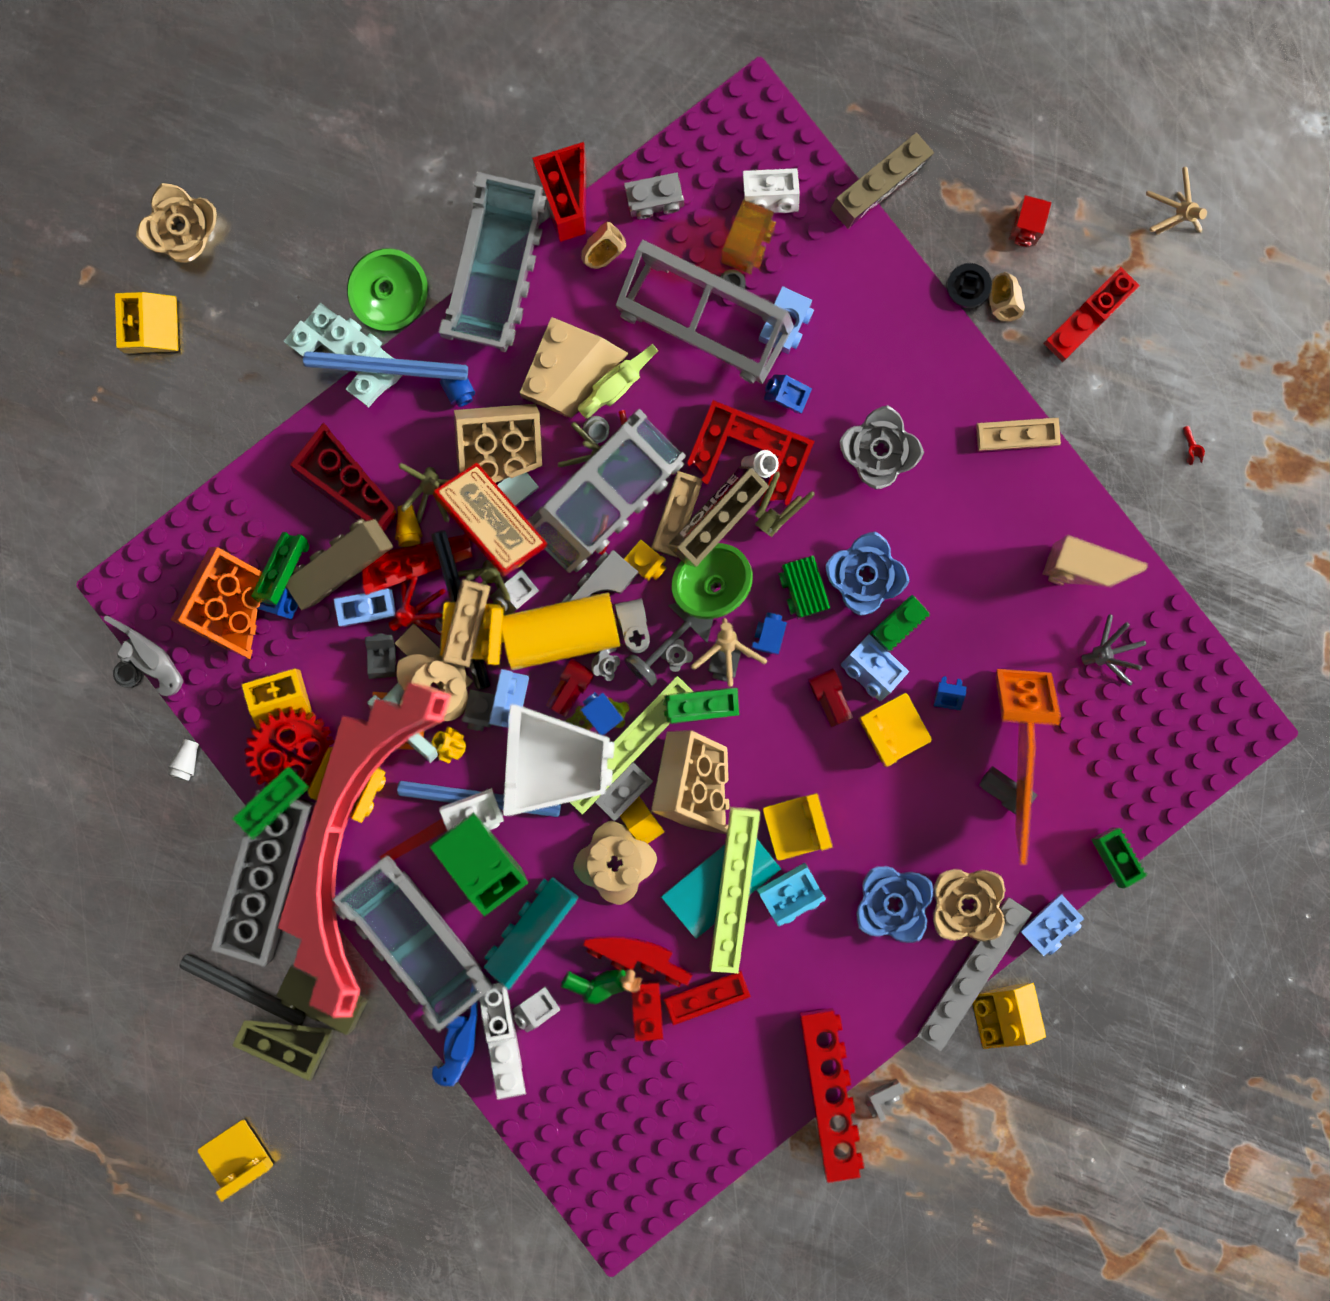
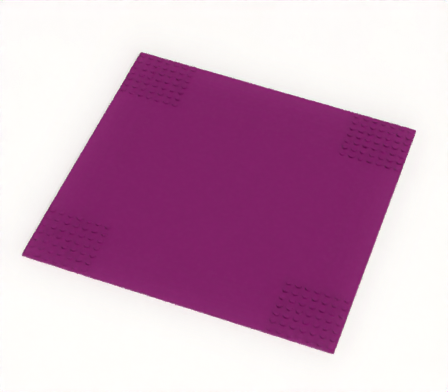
M756 57L586 188V234L560 242L551 217L539 225L538 229H542V236L539 246L534 245L532 255L536 256L533 272L528 271L526 278L530 285L527 298L522 297L520 308H523L522 320L520 324L515 325L514 342L512 346H508L506 352L484 344L457 338L450 340L441 337L439 333L442 319H446V309H449L452 293L381 347L383 351L394 359L467 365L468 379L475 390L471 403L463 407L451 405L439 382L441 378L402 375L397 383L386 389L368 408L346 390L357 375L355 371H349L78 580L76 584L77 588L121 645L130 639L129 636L105 621V616H110L134 629L165 650L181 674L183 684L176 694L172 696L160 694V696L246 806L254 799L256 790L265 788V782L259 785L256 781L258 775L251 776L249 772L253 766H247L245 762L251 756H247L244 749L252 747L247 744L246 738H254L255 736L250 729L251 727H257L249 712L242 684L292 669L300 670L311 709L316 715L315 721L322 718L325 722L323 727L328 726L331 730L328 736H332L335 740L342 716L359 718L368 722L371 709L367 702L373 697V692L389 693L398 683L397 677L369 679L365 637L375 634L392 635L395 643L413 625V623L408 627L402 625L399 629L393 631L388 625L395 618L392 617L345 627L339 626L334 599L365 593L362 571L315 606L303 610L298 606L293 619L258 609L255 623L256 631L255 635H253L251 646V660L220 647L171 620L209 547H218L263 572L282 532L292 536L300 534L308 540L309 550L302 552L295 568L302 564L306 566L311 562L310 557L314 553L322 549L326 551L331 547L329 544L331 540L342 534L346 536L351 532L349 527L358 520L296 476L290 467V464L323 422L392 503L398 515L397 507L404 505L420 486V479L398 467L400 463L421 474L425 473L427 467H433L439 479H452L459 475L454 410L535 404L521 398L520 391L550 319L553 317L602 337L626 351L628 355L624 360H632L651 344L658 349V352L639 371L640 378L613 405H604L592 415L604 418L609 424V435L604 441L597 443L599 446L604 445L621 427L619 411L625 410L628 419L637 409H640L647 416L646 418L673 446L686 455L682 460L684 465L678 471L702 479L705 475L694 463L689 467L687 462L713 400L815 441L790 503L797 496L804 498L811 491L815 495L771 537L755 524L759 518L754 514L760 508L759 504L763 496L762 494L719 541V543L728 544L739 549L746 556L752 569V585L745 600L735 610L722 617L713 619L707 643L690 627L678 638L684 642L686 650L693 654L692 661L683 664L679 671H671L669 663L660 656L650 666L657 677V682L652 687H649L638 679L624 662L630 655H636L645 662L684 623L668 607L670 604L677 603L672 593V578L681 559L678 556L674 557L656 550L654 551L666 559V562L663 564L666 570L657 580L651 578L647 582L638 574L621 594L604 591L592 595L595 596L609 592L621 646L617 647L616 651L609 655L618 656L620 664L617 666L614 672V679L611 681H606L601 675H594L584 693L579 695L567 717L547 707L548 699L561 681L559 678L571 659L592 670V660L598 652L512 670L505 642L500 645L499 665L488 664L484 660L490 681V686L484 689L476 688L470 667L464 666L466 675L473 681L466 689L468 697L470 689L496 695L501 669L527 675L529 681L523 704L524 708L599 734V732L581 710L585 707L582 702L594 692L598 696L604 693L624 719L604 735L609 738V742H614L677 676L693 691L730 688L727 682L712 678L713 673L708 672L711 657L696 669L691 667L715 644L717 635L721 631L723 618H726L727 622L732 625V631L736 633L737 641L767 660V663L763 664L752 657H747L741 652L732 686L738 688L739 715L670 723L634 761L653 781L641 793L640 798L665 832L648 843L656 853L657 862L653 872L639 883L633 898L622 905L608 902L601 897L596 888L581 882L573 869L577 854L583 848L590 845L597 828L608 821H614L595 802L584 814H581L570 802L561 804L558 817L530 813H518L510 816L503 815L504 821L500 822L498 827L490 831L522 867L528 884L485 916L468 899L429 846L447 833L448 830L393 860L400 871H404L412 879L482 968L481 972L490 980L491 984L500 982L484 968L488 962L484 957L494 945L498 948L505 940L501 935L510 923L516 926L522 918L518 915L519 911L527 901L531 904L538 897L535 890L544 879L549 882L554 877L579 896L511 988L507 989L511 1010L544 987L560 1008L559 1012L529 1032L521 1029L514 1021L526 1095L497 1099L480 998L478 1002L474 1052L458 1082L609 1277H614L816 1117L800 1013L833 1008L835 1015L840 1014L842 1031H838L839 1042L845 1043L847 1058L842 1059L843 1069L849 1070L851 1086L846 1087L847 1092L918 1037L917 1033L979 941L969 936L959 940H950L938 935L933 921L936 908L934 887L941 873L958 869L966 873L987 870L1000 875L1004 882L1005 894L999 906L1001 907L1005 899L1009 897L1032 912L1024 926L1059 893L1078 910L1114 882L1113 877L1093 844L1092 838L1111 827L1122 829L1121 833L1125 834L1124 838L1128 839L1127 843H1130V848H1133V853H1136L1135 857L1139 858V862L1298 736V731L1061 432L1060 446L978 452L977 423L1045 419L1049 417L961 306L957 305L950 298L946 287L880 204L875 206L849 229L832 212L830 208L836 198L858 181L859 178L762 57ZM798 169L799 211L745 214L743 171ZM678 172L681 191L684 197V207H680L678 212L664 214V211L655 212L652 217L646 219H637V216L631 217L624 183ZM611 222L624 236L626 248L607 266L598 269L590 268L581 259L582 250L587 244V240L602 224ZM529 233L489 264L520 271ZM602 240L596 246L597 249L603 250L607 247L605 240ZM645 240L718 277L727 270H737L745 277L746 286L744 290L772 304L775 303L782 286L811 299L810 308L814 309L808 325L802 323L799 333L803 335L797 349L791 347L788 354L780 351L764 383L761 384L755 381L752 384L739 376L741 372L736 367L644 321H636L635 324H632L621 318V313L616 307V303L641 241ZM642 257L639 261V264L637 266L636 272L634 274L626 297H628L629 293L631 292L634 284L636 283L640 273L642 272L645 266V262ZM651 268L633 301L689 328L705 288L670 271L666 273ZM476 273L470 279L463 316L504 326L505 322H508L517 282ZM710 292L695 332L757 363L760 362L767 344L758 341L766 323L761 316ZM791 317L793 325H795V320ZM465 325L459 326L456 332L499 342L502 336L500 333ZM772 348L771 353H770V355H769V357H768V360H769V358H770V356H771V354H772V352H773V350H774L775 348ZM773 375H787L812 388L802 414L795 413L776 402L764 400L766 384ZM536 404L540 416L542 466L527 472L539 488L516 506L526 519L530 516L532 517L586 463L582 462L560 468L558 467L559 462L591 455L592 450L583 446L585 440L571 426L575 422L581 429L583 428L587 419L579 411L573 418H569ZM888 405L900 414L905 431L919 439L924 454L914 468L900 473L890 486L874 489L860 479L856 468L844 458L840 448V440L849 428L862 425L866 417L873 410ZM643 422L638 426L637 433L666 463H669L675 455ZM728 437L709 484L706 485L702 482L690 520L741 466V461L745 456H751L762 450ZM627 439L623 442L624 448L621 445L618 447V455L627 457L628 461L613 460L611 463L606 464L601 477L628 504H631L662 473V470L636 443L633 446V440ZM879 443L877 447H873V451L877 452L876 455L882 456L883 453H887V448H883L884 444ZM676 473L674 475L670 474L665 479L668 484L657 495L652 492L646 498L649 503L641 512L636 514L633 511L627 517L629 523L620 533L617 534L614 531L607 538L610 543L605 552L610 554L614 550L624 559L640 540L644 541L649 547H652ZM761 477L768 484L770 477ZM585 481L556 510V516L586 546H590L599 530L602 514L609 516L607 528L620 515V512L597 488L594 490L590 488L588 494H584L583 490L587 484V481ZM423 492L411 504L414 506L416 518ZM433 494L428 496L421 523H419L423 535L420 538V544L432 542V534L438 531L445 530L448 538L466 534L448 512L449 521H444ZM785 500L769 501L765 511L768 512L772 508L780 514L788 505H785ZM397 516L384 532L393 546L389 551L405 548L399 546L398 540L395 539ZM543 522L535 529L547 542V545L567 565L579 554L549 522ZM877 532L887 540L892 558L904 565L910 581L901 594L884 600L874 612L858 615L846 606L841 592L830 583L826 573V564L833 554L841 550H848L861 535ZM1067 535L1147 564L1146 570L1111 586L1064 583V586L1048 581L1049 576L1043 574L1053 543ZM471 539L473 557L455 563L457 571L482 568L483 563L488 560ZM543 549L503 577L500 574L505 584L522 570L539 590L513 613L561 603L569 593L574 596L580 589L577 585L586 573L592 575L598 568L595 563L602 555L594 551L586 558L588 562L577 573L574 570L568 573ZM814 556L830 609L797 619L796 614H790L786 599L791 597L788 588H782L778 573L782 572L781 566ZM441 568L417 577L409 603L413 607L439 590L445 589L443 595L418 611V615L442 612L444 602H451ZM864 568L863 572L859 571V576L863 577L864 582H868V579H873V574L869 573V568ZM466 576L459 577L460 581H462V579L466 580ZM478 576L470 581L482 583L483 580ZM411 579L407 580V590L410 585ZM401 583L384 588L392 590L397 611L402 607ZM488 583L487 585L490 586L486 604H494L490 596L497 590L495 583ZM913 595L927 609L929 617L921 622V625L917 626L897 647L893 648V651L889 652L909 672L890 694L882 701H878L870 696L856 679L851 678L846 673L841 663L870 632L908 597ZM642 598L650 643L644 652L633 653L625 644L615 604ZM767 612L783 616L781 621L787 622L778 656L751 649L752 643H758L759 638L754 637L758 621L764 623ZM1109 614L1113 615L1108 639L1125 622L1129 623V627L1110 646L1112 649L1146 641L1145 646L1114 655V659L1142 666V669L1138 671L1115 665L1132 681L1131 686H1128L1106 664L1100 666L1097 663L1084 665L1082 661V655L1091 653L1094 647L1100 646ZM436 619L421 620L432 626L436 624ZM416 625L440 648L441 635ZM638 633L633 634V639L629 641L630 643L634 642L636 646H641V641L645 637H640ZM395 644L397 668L398 661L407 657V655ZM675 653L674 657L678 658L679 653ZM834 668L843 688L842 694L853 718L830 727L821 703L816 700L808 679ZM997 669L1052 673L1060 710L1059 725L1034 723L1035 751L1032 791L1038 796L1030 806L1026 864H1020L1015 833L1016 815L1005 808L1000 800L979 786L981 779L991 766L1017 782L1019 722L1002 721L995 679ZM143 673L155 689L160 687L157 678ZM943 676L947 677V684L956 685L957 679H961L962 686L966 687V697L961 711L934 706V696ZM431 683L430 687L440 690L436 683ZM907 693L932 741L896 760L897 762L888 767H884L858 718ZM464 711L460 717L452 721L443 720V722L424 730V739L430 744L434 735L439 731L446 732L447 727L455 729L458 733L464 735L463 740L466 744V749L458 760L452 758L450 764L439 760V757H436L430 763L419 752L412 749H395L379 766L386 772L384 775L386 780L381 791L376 792L372 800L374 806L370 815L364 817L362 823L349 817L337 861L335 897L381 861L379 856L442 819L440 807L448 805L450 802L399 796L397 788L400 781L480 792L492 788L494 794L505 795L508 728L492 724L491 728L484 726L483 731L467 728L468 723L462 722V718L465 715ZM292 730L280 733L279 737L286 738L290 736ZM693 731L727 747L728 782L724 785L725 799H729V810H725L726 825L729 823L731 807L758 809L760 811L757 839L781 870L759 888L799 865L806 863L826 899L815 909L807 910L798 915L792 922L777 926L756 889L748 897L739 971H742L751 997L673 1026L663 1000L664 998L732 974L712 972L709 969L715 924L696 939L661 897L723 846L727 838V834L687 827L652 812L667 732ZM273 739L269 740L270 743L280 745L277 741ZM307 742L303 746V750L313 749L316 742ZM283 747L286 755L288 752H292L297 755L294 748L290 751ZM270 752L264 759L272 761L277 757L278 753ZM300 757L306 763L311 762V760ZM293 765L290 768L296 773L300 770L301 765ZM308 789L299 797L313 803L317 801L308 795ZM817 793L832 848L819 849L778 861L763 808ZM619 816L615 820V822L620 823L626 827L625 823ZM611 856V861L607 862L608 868L612 867V871H618V867L623 865L622 859L618 860V856ZM887 866L899 873L915 872L927 877L932 882L933 897L931 903L925 908L927 925L920 941L903 943L895 940L890 935L871 936L859 928L857 910L863 899V881L872 868ZM379 869L344 898L353 907L358 908L392 880ZM400 887L365 915L366 921L391 951L399 949L429 924ZM893 896L888 899L889 904L887 905L888 910L891 908L894 911L898 910L900 898L894 899ZM964 898L962 900V910L968 909L971 911L974 908L972 905L974 902L973 898L969 900ZM337 913L338 927L442 1062L445 1063L443 1051L448 1029L444 1027L438 1032L435 1027L431 1030L421 1018L424 1014L422 1004L416 1005L407 994V991L410 989L403 981L399 983L389 971L392 967L386 959L381 961L372 950L375 946L369 938L365 940L355 929V926L358 925L355 920L351 921L348 917L343 920ZM1021 932L1018 933L988 980L1033 946ZM437 933L402 960V966L428 997L434 996L465 970ZM623 936L645 940L671 950L673 953L669 962L692 973V978L688 985L681 983L680 987L665 980L667 975L659 971L652 974L640 967L642 962L637 961L633 969L635 972L634 978L640 977L642 979L641 982L659 980L663 1027L662 1040L635 1041L632 992L625 990L613 994L598 1004L584 1003L581 995L561 987L562 980L567 971L590 981L606 970H620L611 965V959L603 955L601 959H598L587 953L588 947L583 945L586 938ZM471 979L464 982L436 1006V1011L442 1021L445 1020L446 1015L453 1014L472 998L474 983ZM471 1006L468 1007L465 1011H463L459 1016H467L469 1020L471 1014ZM821 1032L817 1036V1044L820 1046L828 1045L831 1042V1034ZM825 1060L821 1064V1071L826 1074L832 1073L835 1070L836 1063L833 1060ZM835 1087L829 1088L825 1093V1098L829 1101H835L840 1096V1090Z

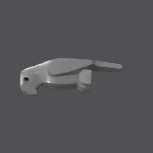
M110 616L104 617L105 621L126 633L130 638L123 643L118 651V658L123 663L132 662L143 673L157 678L160 687L156 688V691L163 696L176 694L183 684V679L165 650Z

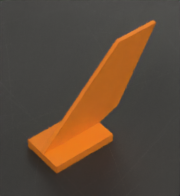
M997 669L995 679L1002 721L1019 722L1015 833L1020 864H1026L1035 751L1034 723L1059 725L1060 710L1052 673Z

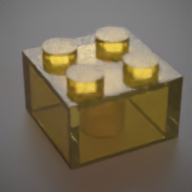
M743 200L722 250L721 263L752 274L754 267L759 269L766 247L763 246L764 242L769 244L775 231L774 212Z

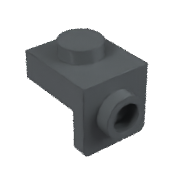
M375 634L365 637L369 679L397 677L396 647L393 636Z

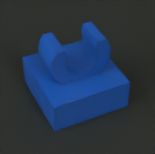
M943 676L934 696V706L961 711L966 697V687L962 686L961 679H957L956 685L947 684V677Z

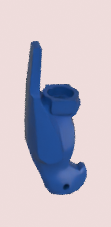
M473 985L472 997H474L477 993H479L478 990L475 988L474 985ZM479 999L471 1005L469 1020L467 1016H457L445 1026L448 1029L443 1051L445 1063L439 1068L434 1066L432 1070L433 1080L441 1086H454L459 1081L472 1057L476 1041Z

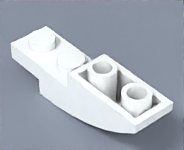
M501 983L492 984V989L480 998L497 1099L500 1100L526 1095L508 991Z

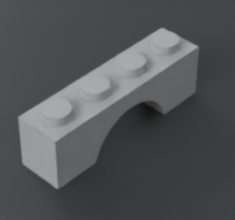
M614 550L610 554L605 552L595 563L598 566L592 575L586 573L577 584L580 589L576 594L572 596L569 593L561 603L590 597L604 591L621 594L638 575V571Z

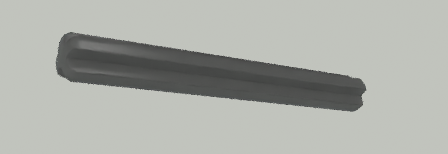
M186 954L180 962L179 967L296 1026H301L306 1018L304 1011L298 1008L291 1009L281 1004V1000L189 954Z

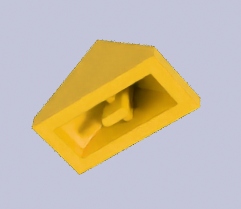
M640 796L620 815L636 840H641L648 844L665 832Z

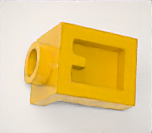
M642 540L624 558L647 582L651 578L657 580L666 570V567L663 565L666 559Z

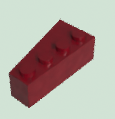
M323 422L290 464L292 472L358 521L363 519L364 522L376 519L383 532H385L397 516L396 508Z

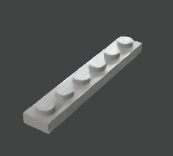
M1009 897L1005 899L1000 907L1004 915V926L1000 937L994 940L977 942L917 1033L918 1037L939 1051H942L1032 913Z

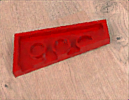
M467 534L448 538L455 563L473 557L471 541ZM433 541L387 551L363 569L362 577L365 595L412 579L413 576L418 577L440 569Z

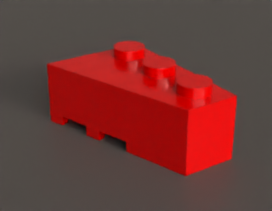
M584 142L533 157L535 177L538 185L543 188V196H547L546 206L559 241L562 242L586 234V153Z

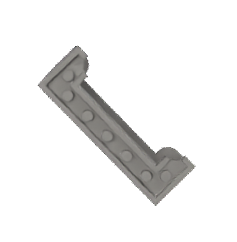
M645 240L641 241L616 303V307L621 313L620 317L632 324H635L636 321H644L736 367L741 372L739 376L752 384L755 381L761 384L764 383L794 328L787 310ZM642 257L645 262V266L642 272L640 273L636 283L634 284L631 292L629 293L628 297H626L630 284L636 272L637 266ZM651 268L666 273L670 271L705 288L689 328L633 301ZM710 292L761 316L763 321L774 327L759 363L695 332ZM779 331H780V332H782L783 334H782L781 338L779 339V341H778V343H777L775 349L773 350V352H772V354H771V356H770V358H769V360H768V357H769V355H770V353H771V350H772V348H773V345H774V343H775V341H776V338H777V336H778V333H779Z

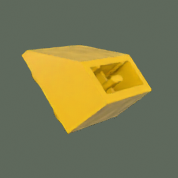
M145 292L115 293L116 347L121 352L127 354L178 351L177 298L175 296Z
M298 669L288 670L242 684L248 709L257 729L261 727L258 719L267 722L269 720L268 712L274 717L278 716V708H281L283 713L287 714L289 707L292 706L295 714H297L302 707L306 712V717L312 712L301 671ZM288 728V729H284V730H282L280 733L285 732V731H289V730H292V729H289V728Z
M1034 983L1011 985L980 992L973 1002L983 1049L1028 1045L1046 1037Z

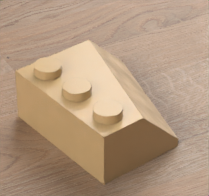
M551 317L521 388V398L573 418L578 412L580 403L592 393V386L623 361L628 353L602 337Z
M536 404L454 410L458 474L478 463L488 476L497 483L542 466L540 416Z
M1067 535L1053 543L1043 574L1049 576L1048 581L1064 586V583L1111 586L1146 570L1147 564Z
M693 731L667 732L652 812L687 827L727 834L728 825H726L725 810H729V799H725L724 785L728 782L727 747Z

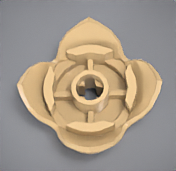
M161 183L151 199L152 212L140 221L136 237L148 249L165 253L176 262H191L203 252L208 237L213 232L216 225V208L207 199H193L182 188L172 184ZM179 221L185 225L180 232L174 230L177 227L176 223Z
M440 652L433 657L413 654L399 660L396 676L404 692L408 682L430 686L431 683H439L440 691L451 695L443 720L452 721L464 713L468 701L464 666L442 661Z
M608 821L597 828L590 845L583 848L577 854L573 869L581 882L596 888L601 897L606 901L622 905L634 897L639 883L653 872L657 856L649 844L634 839L624 825L615 821ZM611 856H618V860L622 859L623 865L618 867V871H612V867L608 868L607 862L611 861Z
M952 869L941 873L934 887L936 908L933 921L938 935L950 940H959L965 936L979 941L999 938L1004 926V915L999 906L1005 894L1002 877L987 870L966 873L962 870ZM964 898L968 900L973 898L974 902L972 905L974 908L971 911L968 909L962 910L961 906L963 904L961 902Z

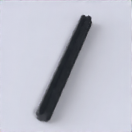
M445 530L438 531L432 534L433 543L450 601L456 602L461 581ZM471 659L470 669L476 688L484 689L489 687L490 681L484 660Z

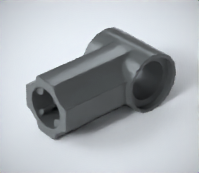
M991 766L981 779L979 786L1000 800L1005 808L1016 815L1017 782ZM1033 791L1031 792V804L1038 796Z

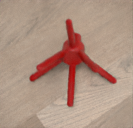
M412 577L408 590L407 581L401 582L402 607L395 612L396 617L388 623L389 627L396 631L402 625L408 627L413 623L441 635L435 626L421 620L441 618L443 614L439 612L418 615V611L443 595L445 589L439 590L413 607L409 603L417 577Z

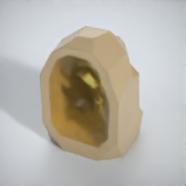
M605 222L587 240V244L582 250L581 259L583 263L595 269L607 266L626 248L624 236L611 222Z
M1007 272L996 275L992 279V290L989 295L992 313L1000 321H1013L1021 318L1025 305L1022 299L1021 287L1016 277Z

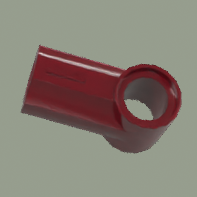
M571 659L560 676L559 680L561 681L548 699L546 706L567 717L579 695L584 693L593 679L594 674L592 670Z
M834 668L808 679L816 700L821 703L830 727L853 718L842 694L843 688Z

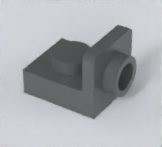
M737 648L731 652L733 678H735L741 651ZM719 649L711 657L708 672L713 673L712 678L727 682L725 652Z
M470 689L465 715L462 718V722L468 723L467 728L483 731L484 726L491 728L492 724L489 723L495 700L494 694Z

